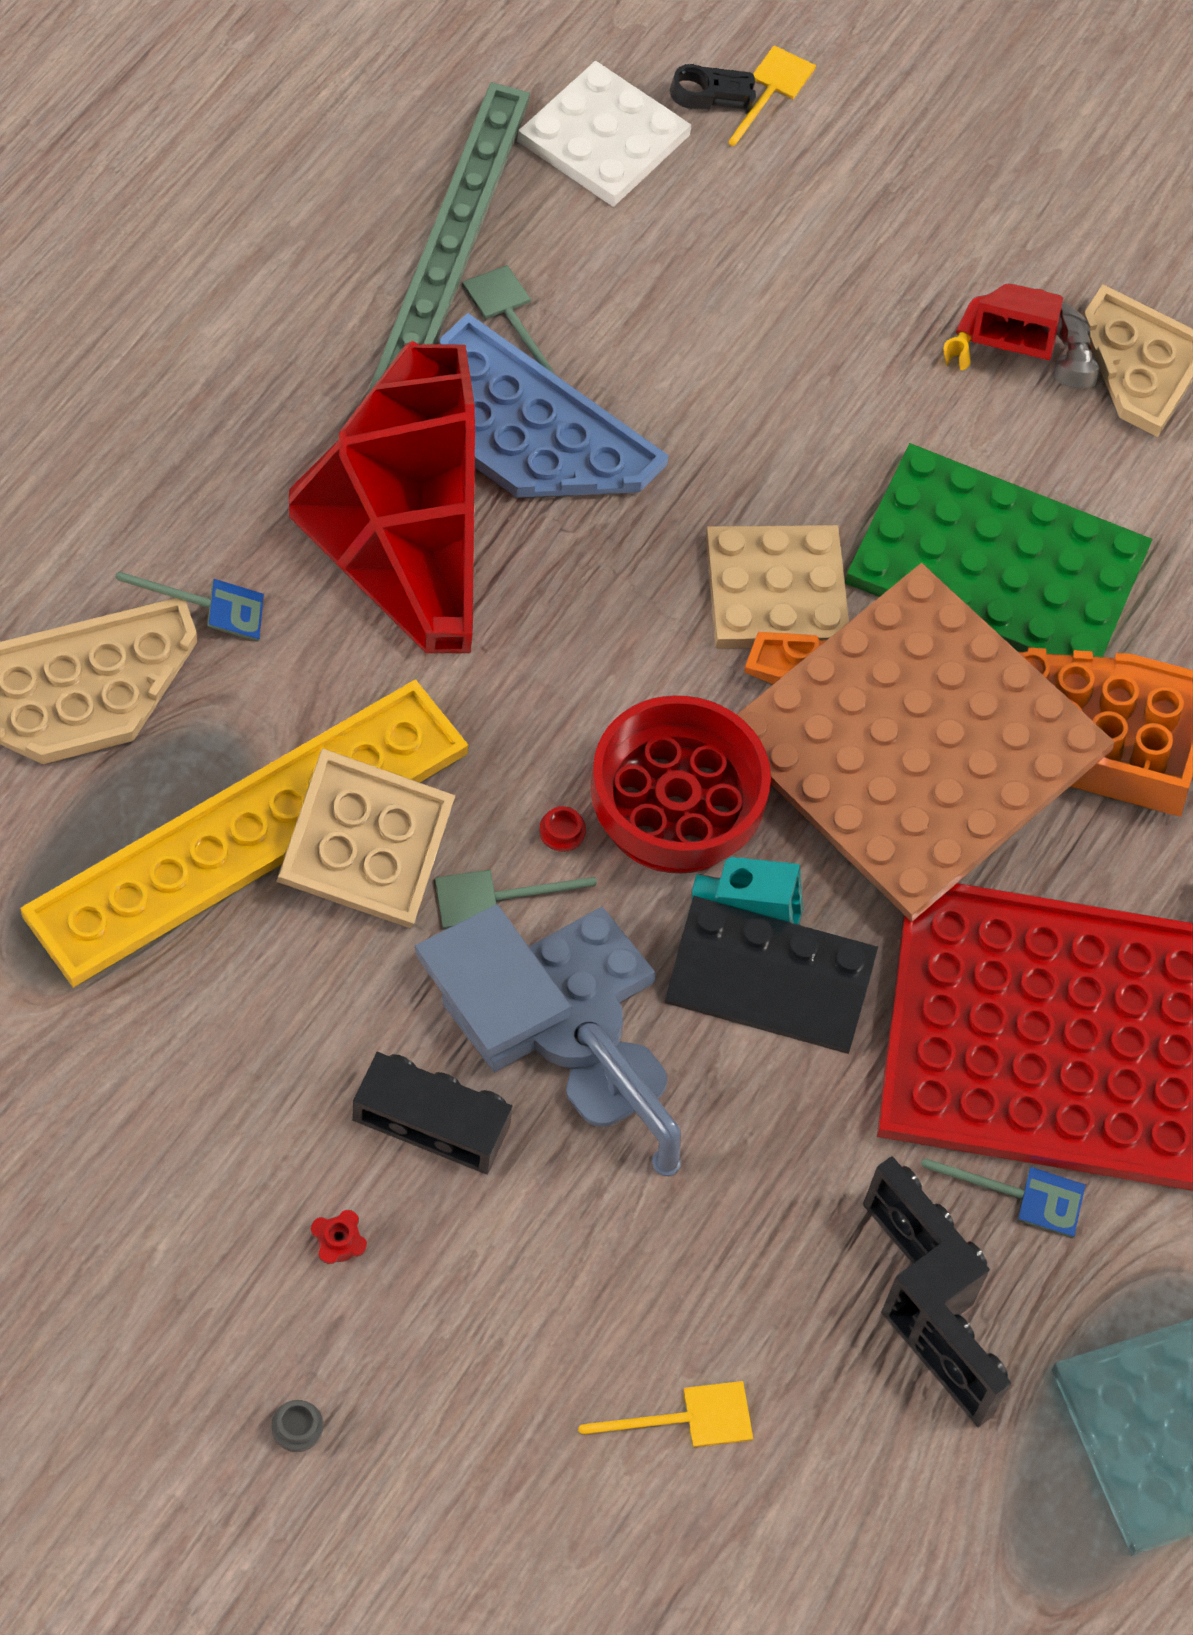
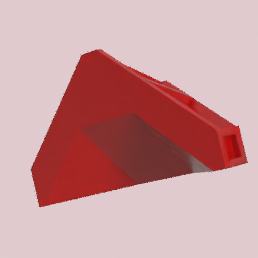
M414 341L405 344L340 430L339 440L289 489V518L425 653H471L473 635L475 404L466 345L418 344Z

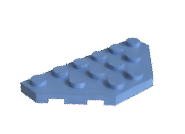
M469 313L440 338V344L466 345L475 404V468L516 498L641 492L667 466L669 455Z

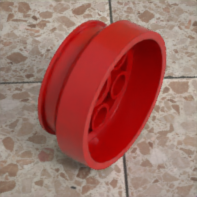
M662 696L630 707L615 718L607 727L595 751L591 776V799L602 827L618 848L629 858L647 868L660 872L692 873L710 868L730 857L753 837L764 815L770 791L771 769L761 740L754 730L737 714L720 704L698 697ZM663 758L669 761L670 763L661 764L654 761L653 759ZM698 768H710L714 773H705ZM633 787L638 789L640 792L630 793L625 791L623 788ZM669 797H680L684 799L685 802H674L671 801ZM724 806L731 811L721 812L716 810L714 807ZM649 826L655 829L656 831L644 832L640 830L638 827ZM693 835L701 839V841L691 842L683 836Z

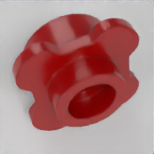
M344 1210L337 1217L330 1219L319 1217L313 1221L311 1233L318 1238L319 1258L324 1263L334 1264L347 1261L353 1256H361L366 1251L367 1241L359 1234L357 1227L359 1217L354 1211ZM341 1233L344 1238L338 1241L334 1238V1235Z

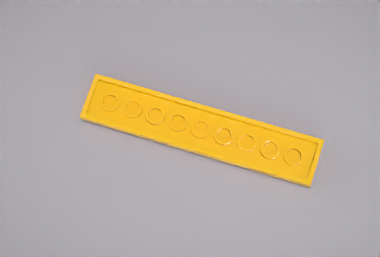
M415 679L20 908L22 918L74 988L282 865L322 748L420 783L466 756L469 745Z

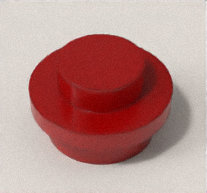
M555 807L541 819L539 827L540 838L552 850L559 852L572 851L584 841L586 834L585 821L571 807Z

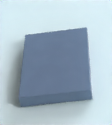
M498 904L415 945V955L488 1059L572 1016V1006Z

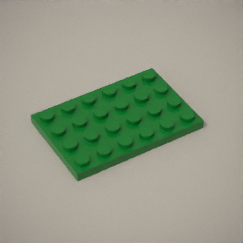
M909 443L846 574L845 584L880 597L922 563L1017 652H1027L1028 648L1046 649V654L1073 655V651L1077 650L1093 651V657H1103L1153 539Z

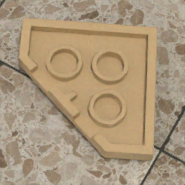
M1102 284L1083 315L1091 332V335H1088L1091 349L1099 364L1119 418L1158 437L1193 381V329Z

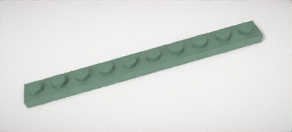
M490 82L368 393L405 344L411 341L418 344L437 343L529 105L530 92Z

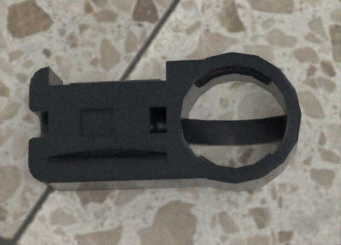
M695 64L680 66L674 73L669 90L671 98L675 103L688 109L710 110L711 105L745 109V113L748 114L756 99V91L753 90L755 76L751 72L702 67ZM679 82H695L698 85H700L704 91H688L685 88H683Z

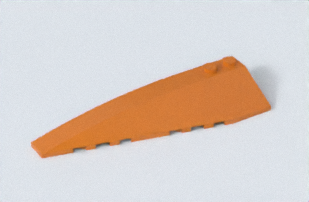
M758 632L744 672L774 684L825 641L819 640L817 635ZM1028 648L1027 652H1018L1115 741L1113 750L1070 787L1181 817L1193 778V670L1127 653H1115V658L1093 657V651L1074 650L1073 655L1046 654V649Z

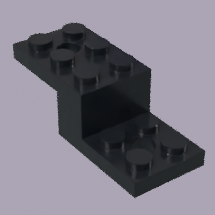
M891 1156L877 1166L863 1206L912 1262V1265L896 1276L881 1313L979 1428L994 1416L1011 1385L1004 1364L997 1356L992 1353L987 1354L974 1339L975 1335L972 1327L961 1316L962 1313L973 1306L990 1269L980 1248L973 1242H966L954 1228L953 1219L948 1211L940 1204H933L922 1191V1185L916 1174L909 1167H902Z

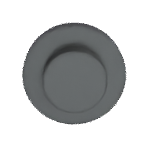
M292 1400L286 1402L277 1409L272 1419L273 1437L282 1448L288 1451L302 1452L312 1448L318 1443L323 1433L322 1415L313 1404L307 1401Z

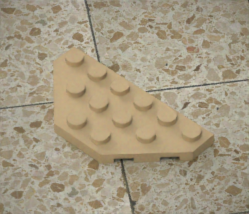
M173 598L0 642V745L41 764H47L134 741L197 644V632L186 601Z

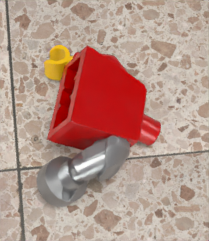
M1011 283L1002 285L990 294L973 298L956 329L958 337L947 340L943 347L946 366H948L952 357L959 355L960 370H965L971 362L968 345L970 341L1050 361L1056 336L1058 335L1062 343L1068 347L1067 354L1059 357L1057 360L1054 377L1059 383L1073 388H1090L1097 383L1099 364L1092 358V352L1087 346L1091 343L1088 335H1091L1085 317L1070 304L1063 303L1064 297L1061 295Z

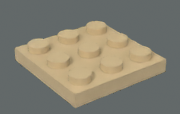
M838 525L707 526L705 540L716 649L752 648L758 632L817 635L819 640L827 641L849 623Z
M322 748L276 882L411 929L415 923L456 795Z

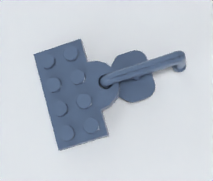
M603 906L529 946L572 1006V1016L488 1059L442 994L443 1006L494 1073L534 1050L548 1062L565 1068H571L566 1088L567 1098L586 1122L594 1126L606 1127L616 1124L636 1112L659 1141L658 1151L652 1158L654 1170L662 1176H671L679 1171L681 1166V1130L658 1100L664 1094L667 1087L666 1071L647 1047L620 1041L623 1035V1009L620 1002L655 983V971Z

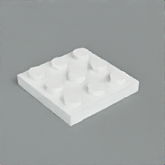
M594 61L518 130L517 142L614 207L690 136L691 124L599 62Z

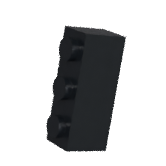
M376 1052L354 1097L352 1121L488 1175L510 1127L513 1105L506 1103L500 1095L487 1090L478 1092L465 1087L449 1074L442 1072L433 1074L420 1069L404 1056L397 1054L387 1056Z

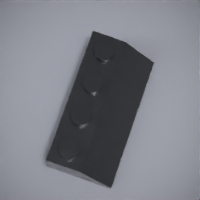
M694 896L679 945L665 1003L849 1054L878 946Z

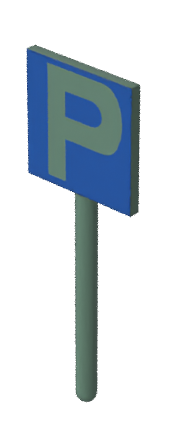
M123 572L116 573L115 577L118 581L209 608L207 627L257 642L260 639L263 593L213 579L210 599Z
M923 1159L921 1161L923 1168L1022 1199L1017 1221L1070 1238L1075 1236L1086 1184L1030 1167L1023 1190L930 1159Z

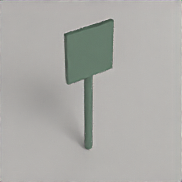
M506 265L463 281L462 285L484 318L487 319L504 312L536 361L554 374L552 367L512 310L530 303L531 299L509 266Z
M491 869L436 877L435 882L443 930L496 905V901L592 887L597 884V879L595 877L494 892Z

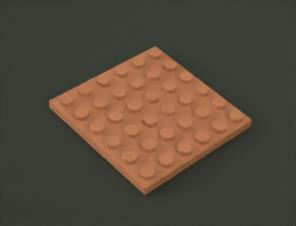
M922 563L737 714L754 730L766 750L771 769V785L911 922L1110 753L1115 742Z

